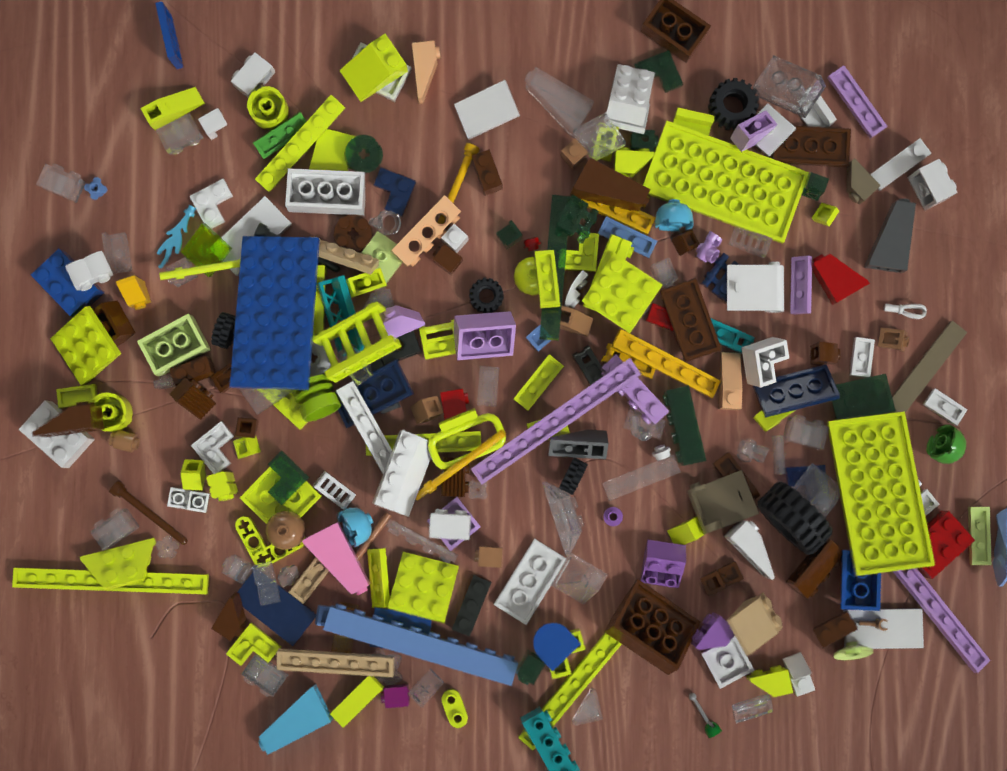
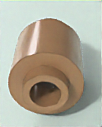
M122 430L112 432L109 438V445L113 446L114 449L131 453L137 450L140 444L137 434Z

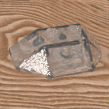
M545 481L542 482V486L564 554L568 557L582 533L581 527L584 526L581 515L577 516L575 508H578L575 496L571 497L569 493Z

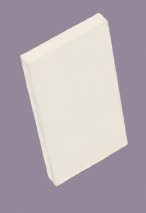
M264 196L210 249L223 262L241 259L242 237L254 236L259 223L267 225L270 232L278 236L286 231L292 223ZM240 267L231 268L230 270L238 276Z
M534 538L494 602V605L527 625L567 559Z
M921 608L880 609V611L848 610L858 626V630L844 637V647H846L845 644L848 642H857L860 646L872 649L924 648L923 611ZM877 618L888 620V622L882 621L881 627L888 629L883 631L872 626L859 625L858 622L859 620L875 621Z

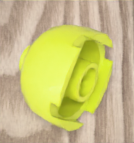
M535 257L523 259L518 263L514 271L515 285L521 292L529 295L539 294Z

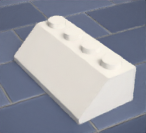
M288 169L285 206L288 212L364 216L365 172Z
M404 430L399 431L373 499V504L409 517L431 459L428 450L429 440Z

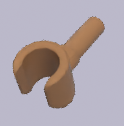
M877 618L875 621L859 620L858 622L859 625L872 626L883 631L888 629L881 627L882 621L888 622V620Z

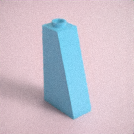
M316 684L309 688L259 736V746L262 751H266L267 755L333 720Z

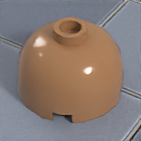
M292 511L276 513L267 523V539L278 549L288 550L295 548L305 537L303 519Z

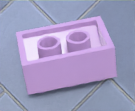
M511 311L454 316L453 332L457 360L513 356L516 323Z

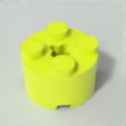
M264 86L253 91L248 98V112L259 127L272 130L287 120L289 114L288 104L277 89Z
M106 392L98 394L93 398L91 403L102 407L104 430L102 431L114 432L123 430L132 422V406L124 396ZM110 409L113 410V413H111V416L108 415V413L111 412Z

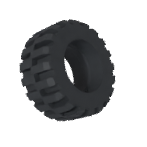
M776 482L758 500L757 507L770 524L805 554H814L832 535V527L817 508L785 482Z

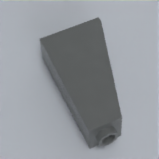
M902 198L891 205L864 268L903 273L908 270L916 203Z

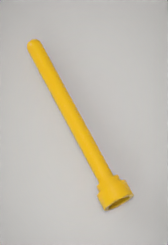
M466 143L463 149L465 157L448 195V199L452 203L455 201L472 160V155L478 154L480 150L479 147L470 143ZM440 215L437 223L444 224L445 217Z

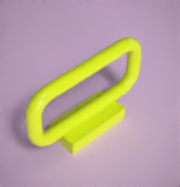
M475 408L439 422L441 431L431 436L428 442V450L434 464L440 469L447 470L466 456L463 455L449 462H443L436 449L437 441L485 421H491L497 432L501 429L505 432L500 419L491 413L478 416ZM506 436L477 458L500 449L506 441Z

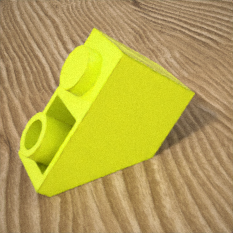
M626 147L619 148L614 154V170L626 177L632 178L653 159L654 152H649V149L644 148L638 149V151H631L630 148Z
M781 665L772 666L770 670L764 672L762 669L754 670L751 672V675H746L747 680L773 697L793 693L788 669Z

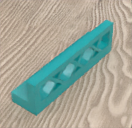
M344 275L317 283L330 327L336 325L338 320L343 321L356 314ZM332 284L333 293L331 296L325 293L323 285ZM332 302L336 303L339 307L337 315L331 312L330 306ZM355 327L346 333L354 352L362 351L364 346ZM339 337L335 338L334 342L339 357L347 355L346 351H343L341 339Z

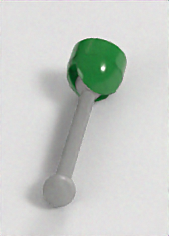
M690 693L689 699L695 703L706 722L704 730L707 737L710 739L722 732L720 726L716 722L709 721L696 699V694Z

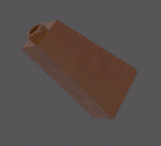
M589 158L573 186L570 196L639 212L641 207L645 208L650 200L648 194L651 189Z

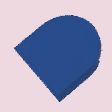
M558 623L542 625L536 631L533 640L536 654L552 671L581 645L565 626Z

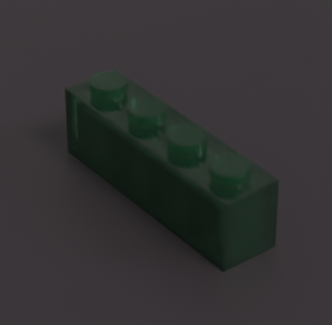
M689 385L664 391L665 395L662 396L664 406L668 407L669 414L666 416L669 426L672 425L674 432L671 433L673 444L677 445L678 451L675 452L677 462L681 463V466L707 461Z

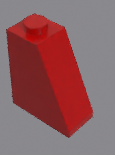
M821 254L812 259L814 261L812 272L832 305L870 284L867 279L831 254L825 257Z

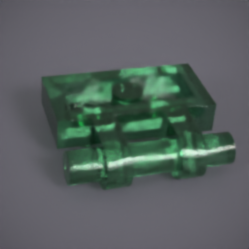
M572 194L555 228L570 237L577 232L579 235L577 241L584 243L591 233L592 225L597 221L598 210L592 209L591 212H588L586 209L589 204ZM582 218L585 219L584 226L579 224Z

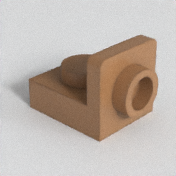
M881 328L878 347L904 352L905 347L909 345L910 338L905 330Z

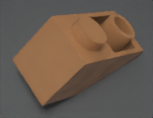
M560 305V307L555 309L551 326L588 337L593 318L578 310Z

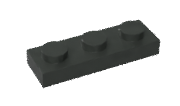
M473 575L452 630L470 637L492 582Z

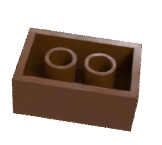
M659 0L644 21L640 32L687 63L708 34L711 25L675 0Z

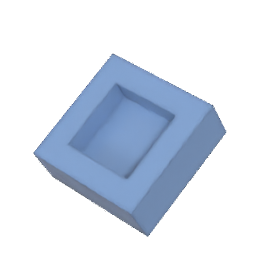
M541 325L526 336V339L538 352L552 341V337Z
M318 605L315 625H325L330 606Z

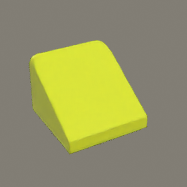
M256 435L255 438L242 437L233 441L238 459L261 452Z

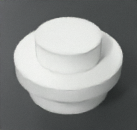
M665 445L655 447V451L652 452V456L657 461L668 458L671 455L669 452L671 451L670 447H665Z

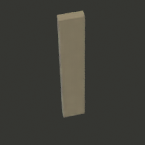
M950 321L889 399L882 411L885 414L906 412L967 332L954 321Z

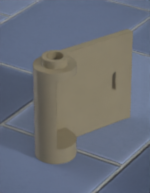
M742 470L707 484L701 485L700 482L689 486L690 490L687 491L703 534L760 514Z

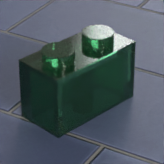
M528 649L517 667L516 675L522 683L534 685L546 664L538 655Z

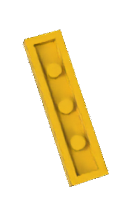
M583 199L579 201L580 205L605 217L607 216L646 236L655 221L654 216L641 210L639 212L630 211Z

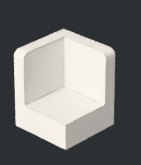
M218 108L198 119L211 140L218 137L216 131L227 126V122Z

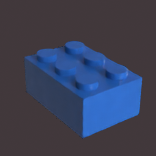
M57 249L31 276L69 316L74 317L84 307L91 306L105 292L96 283L86 291H77L65 267L74 262V260L65 251Z

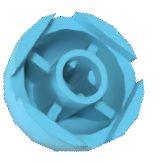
M669 200L656 213L655 228L659 227L661 231H680L681 227L689 230L694 226L691 209L686 204L680 203V200Z
M347 508L337 513V520L339 523H343L342 529L351 545L357 547L368 540L372 531L371 524L373 523L369 513L365 514L359 508Z

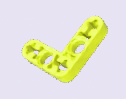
M240 517L235 523L241 540L254 564L259 568L268 567L304 546L303 542H301L299 546L292 548L291 551L288 549L285 550L283 555H277L275 553V546L272 544L266 546L254 521L250 517ZM242 520L244 522H249V525L247 526L249 532L252 530H254L255 532L249 534L246 538L244 536V534H247L246 529L240 528V526L242 525ZM253 536L259 540V544L255 548L249 545V539ZM270 549L275 559L272 560V557H269L265 560L266 564L263 562L259 563L260 554L265 556L270 553L268 551Z

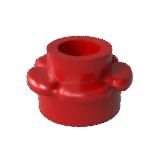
M538 237L524 240L525 246L523 248H528V251L537 250L541 242H539Z

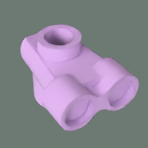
M709 231L705 242L700 243L697 247L696 253L698 254L696 257L705 263L707 261L714 263L720 253L716 248L723 239Z

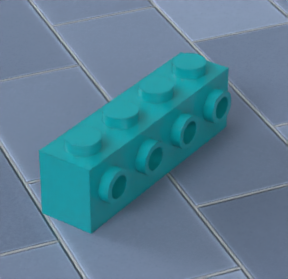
M539 706L520 717L524 728L549 771H580L575 760L570 761L568 755L571 753L567 745H561L559 741L561 735L558 729L551 727L549 722L552 719L547 710L543 712Z

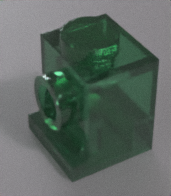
M645 130L644 134L631 131V151H638V149L644 148L649 149V152H653L654 147L658 146V135H655V130ZM642 137L648 138V141L644 142Z
M811 172L808 175L801 195L818 201L826 190L829 178Z

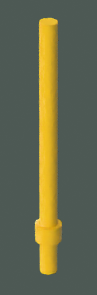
M501 429L434 480L426 482L424 487L418 491L416 500L418 501L426 494H431L437 490V486L504 438L506 433Z

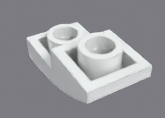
M584 270L580 272L571 285L565 300V307L573 309L580 302L578 299L580 293L576 289L581 290L588 282L586 280L588 274Z
M170 487L167 506L206 513L210 494Z

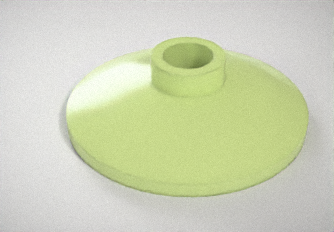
M848 642L845 644V648L838 650L833 656L837 660L860 659L873 654V649L860 646L857 642Z

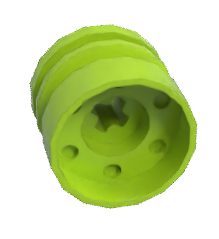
M325 374L310 377L309 390H291L296 403L302 404L299 407V411L305 422L324 418L341 407L337 394L331 392L334 386Z

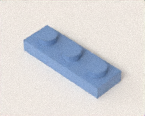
M607 216L598 232L599 235L608 239L612 234L631 241V247H634L633 251L647 258H650L657 243V240Z

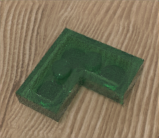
M669 50L634 64V68L655 72L654 78L659 77L665 93L683 86L682 79Z
M282 450L268 464L281 477L268 493L281 505H284L310 478Z

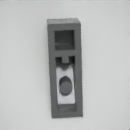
M587 429L551 437L548 456L606 459L609 444L607 431Z

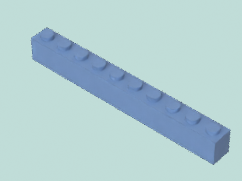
M336 603L335 606H330L323 628L325 631L512 686L518 662L514 660L515 657L512 655H496V651L485 648V651L477 649L478 646L467 642L466 645L459 643L458 639L448 637L446 640L440 638V634L432 631L426 634L421 632V628L410 626V628L403 627V623L392 620L390 623L384 621V617L373 614V617L366 616V612L359 609H354V612L346 610L347 606Z

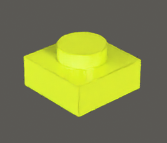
M821 203L812 219L816 223L830 227L839 210L835 206Z

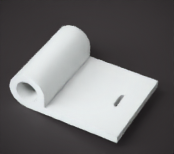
M769 262V265H727V311L784 312V266L780 265V262Z

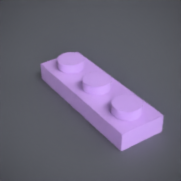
M812 256L791 257L790 314H810Z

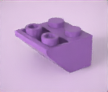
M647 540L640 581L647 584L679 588L686 564V545Z
M713 612L702 621L704 625L700 630H696L691 644L698 650L724 647L729 644L735 634L728 622Z

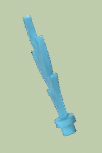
M189 205L187 210L183 211L186 213L183 219L166 233L172 236L157 251V254L160 255L166 249V255L158 268L162 269L171 256L173 247H175V253L179 254L182 246L181 229L185 233L188 232V221L190 216L194 218L195 207Z

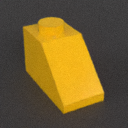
M134 275L116 281L129 307L139 310L145 308L146 304L151 303L144 280Z

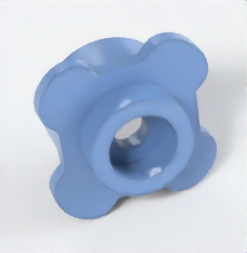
M95 177L91 183H87L84 186V189L90 193V197L93 200H97L107 192V187L101 183V179Z

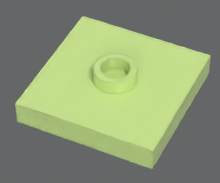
M377 231L361 254L371 255L373 258L379 259V266L376 269L381 268L387 284L402 262L390 252L397 244Z

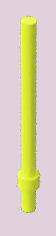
M241 259L184 269L178 267L172 271L159 272L160 280L171 278L183 279L184 276L240 267Z

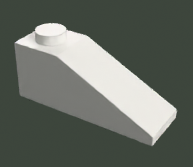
M921 138L870 174L881 185L878 190L880 191L929 156L931 152Z

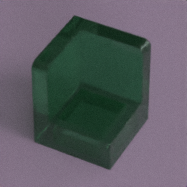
M512 220L508 222L506 227L496 233L506 249L515 245L523 237Z

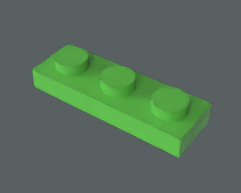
M298 112L253 141V144L263 159L285 146L307 121L302 113Z

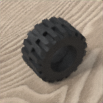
M733 78L732 81L727 79L724 83L721 82L715 88L709 99L708 109H710L709 115L715 116L714 123H719L718 127L722 128V126H725V130L729 131L730 128H733L734 131L738 124L755 116L759 104H757L759 96H755L757 91L756 89H751L752 84L748 83L747 85L745 84L746 80L741 79L739 82L738 78ZM729 96L738 98L743 104V111L739 113L728 111L724 106L723 99Z

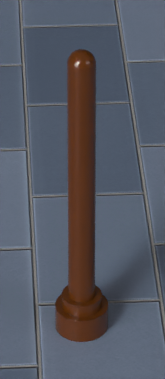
M118 480L111 487L109 493L114 497H122L182 545L187 544L188 540L186 537L127 492L124 483Z

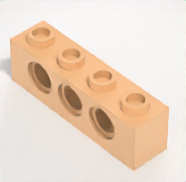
M444 195L390 252L406 267L409 265L413 267L421 259L419 255L423 251L427 253L434 246L431 242L436 237L440 239L447 232L445 228L449 224H455L460 219L458 214L461 211ZM438 214L443 215L445 223L438 224L435 216ZM424 228L431 229L432 236L430 238H425L422 235ZM412 241L417 242L419 245V250L416 252H412L409 249V243Z

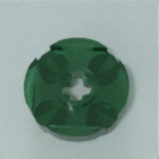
M358 135L348 142L344 150V158L348 168L355 172H365L367 174L374 171L381 164L383 150L378 142L375 141L376 139L369 135ZM362 149L368 154V157H365V159H361V156H359Z

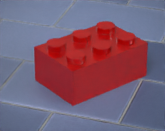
M941 510L927 523L935 566L917 568L925 578L933 579L975 541L950 511Z

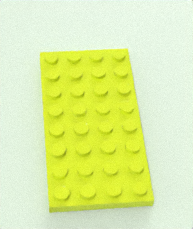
M666 121L643 186L651 189L648 194L666 202L672 199L680 200V203L686 204L691 211L783 244L809 172L747 149L741 152L736 145Z
M905 411L828 421V433L855 576L935 566Z

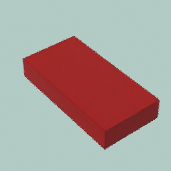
M652 303L645 321L673 331L665 307Z

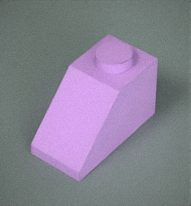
M765 110L738 124L730 139L743 152L756 145L778 124Z
M397 305L388 307L386 311L380 313L388 335H393L396 338L425 325L419 312Z

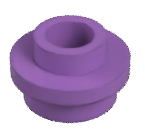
M610 507L605 510L603 518L607 525L617 526L622 522L623 514L620 509ZM611 513H615L617 515V518L615 520L610 519Z

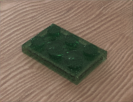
M886 374L836 384L840 398L831 401L836 420L887 414L896 411Z

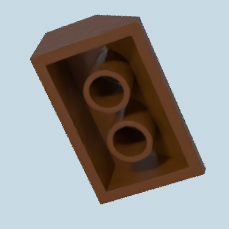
M828 539L814 554L805 557L786 583L802 597L807 599L813 597L818 591V585L829 578L831 569L833 567L836 568L842 562V550L834 541Z

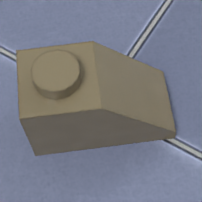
M854 158L847 168L846 191L849 193V198L860 205L881 185Z

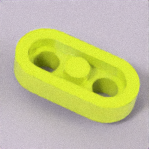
M448 689L442 695V704L450 725L455 728H461L467 723L468 714L460 693L456 689ZM448 697H454L455 701L453 703L448 702ZM460 715L462 719L461 721H456L454 717Z

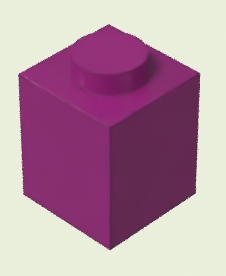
M409 684L385 686L384 691H381V703H385V708L409 706Z

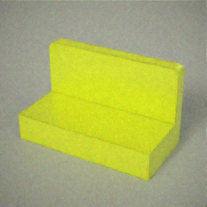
M677 108L673 123L709 136L715 116Z

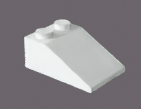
M742 520L737 522L724 537L764 578L773 580L775 576L762 537L757 532L759 528L752 521Z

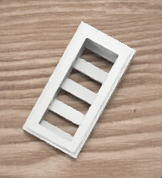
M326 471L313 484L315 489L343 510L347 508L356 496V494ZM328 478V483L324 486V488H321L320 486ZM333 483H335L336 485L334 486V488L331 490L330 493H328L327 490ZM341 488V492L334 498L333 495ZM345 493H348V496L344 499V501L342 503L339 502L342 496Z

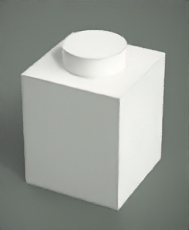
M455 224L441 237L442 242L456 253L469 241L468 235Z

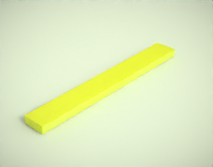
M604 633L543 706L542 711L547 710L552 719L549 722L552 728L622 645L621 643ZM524 729L518 738L530 749L534 750L536 747L526 729Z

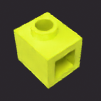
M185 459L180 472L183 489L203 490L206 480L204 460Z

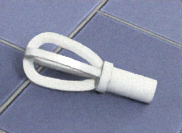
M922 304L884 305V311L903 314L914 319H922L927 313L926 307ZM904 309H921L923 311V314L920 315L904 311Z

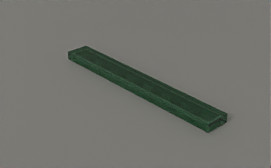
M552 195L547 250H554L560 307L542 308L539 339L559 341L571 196Z

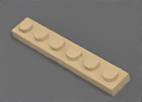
M278 649L277 670L393 677L395 656Z

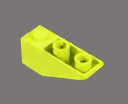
M193 87L159 98L140 109L149 125L156 131L205 103L197 88Z

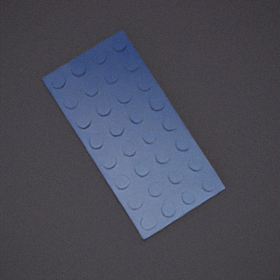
M242 237L230 377L231 388L309 390L320 244L318 237Z

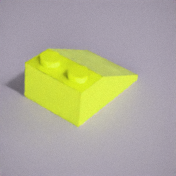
M385 33L368 44L340 69V72L359 101L362 102L407 73L408 69L407 64Z

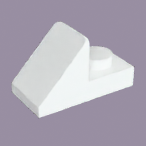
M801 652L782 659L785 668L788 669L790 681L797 697L815 690L810 676L812 672Z

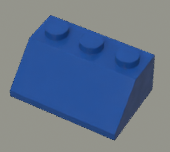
M842 550L840 609L880 611L881 573L855 576L850 550Z

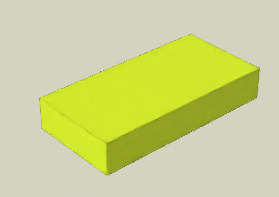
M96 384L56 389L58 408L77 406V402L89 401L91 403L93 398L98 395Z

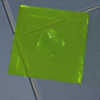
M202 223L181 253L195 266L223 262L232 250V247L207 224ZM215 271L207 272L204 274L207 277H212Z

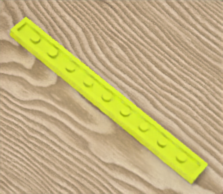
M13 568L12 587L105 591L89 570ZM147 572L144 581L106 591L208 594L209 574Z

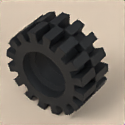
M491 278L479 279L476 283H473L469 291L472 307L478 312L483 313L497 311L502 305L504 297L501 285ZM490 289L494 293L493 300L489 303L482 302L479 299L481 290Z
M225 312L220 313L217 323L214 325L215 328L212 331V345L224 349L230 348L234 340L235 315Z
M573 458L559 489L573 495L588 464Z

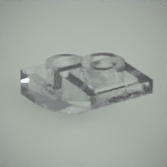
M272 562L253 565L254 580L258 589L260 605L264 606L281 602Z

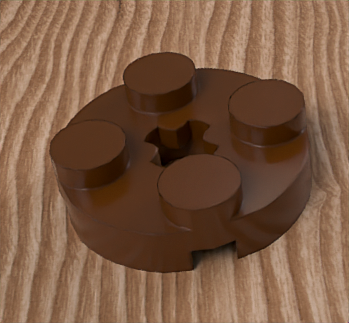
M347 215L338 220L334 229V238L338 246L353 249L359 253L371 241L372 229L368 221L363 217ZM352 229L358 232L354 239H351V236L348 235V232H351Z

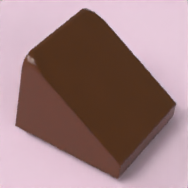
M692 229L672 239L680 256L696 249L700 244Z
M238 417L235 437L255 438L259 421L252 418Z

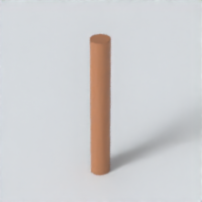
M384 513L371 531L368 540L356 551L355 554L358 560L362 558L392 517L389 513Z

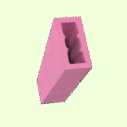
M339 522L302 540L303 544L351 595L354 593L360 595L368 590L367 586L370 585V582Z

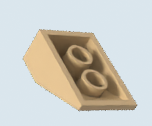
M764 593L744 601L727 620L746 656L778 634L783 627L780 617L775 614L770 599Z

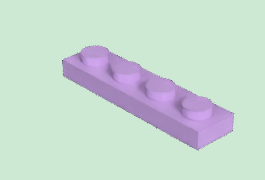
M842 66L827 77L870 139L888 127L845 66Z

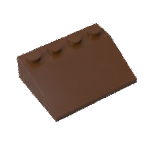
M637 579L613 614L604 632L669 675L679 670L693 640L692 637L696 633L701 621Z

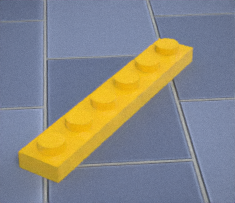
M619 329L611 346L710 398L714 397L721 382L719 379L622 329Z

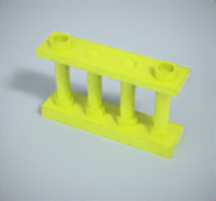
M379 302L370 303L365 309L327 330L318 332L313 337L312 342L324 347L331 364L330 369L324 371L327 379L336 383L402 347L399 339L393 335H388L380 317V313L386 311L382 304ZM373 318L381 337L380 341L374 345L371 344L363 325L364 322ZM355 327L364 346L363 351L357 354L354 353L346 333ZM337 337H340L348 356L341 363H338L330 341Z

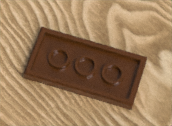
M794 126L796 130L772 153V159L785 164L848 168L851 129Z
M696 278L659 291L684 362H689L722 350Z

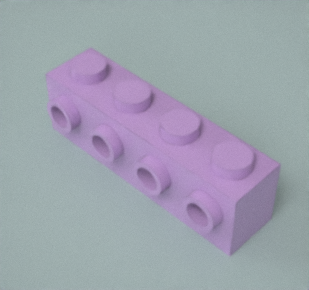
M614 355L600 369L602 371L601 375L605 376L624 362L617 355ZM638 377L617 391L621 396L624 395L629 400L627 403L634 410L637 409L642 414L641 418L648 425L650 423L652 426L655 425L669 412Z

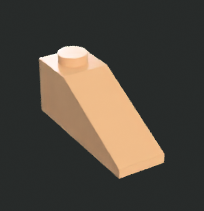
M435 41L412 43L419 104L424 102L437 67V58H440L439 47H435Z
M721 352L719 409L740 410L742 409L740 353Z

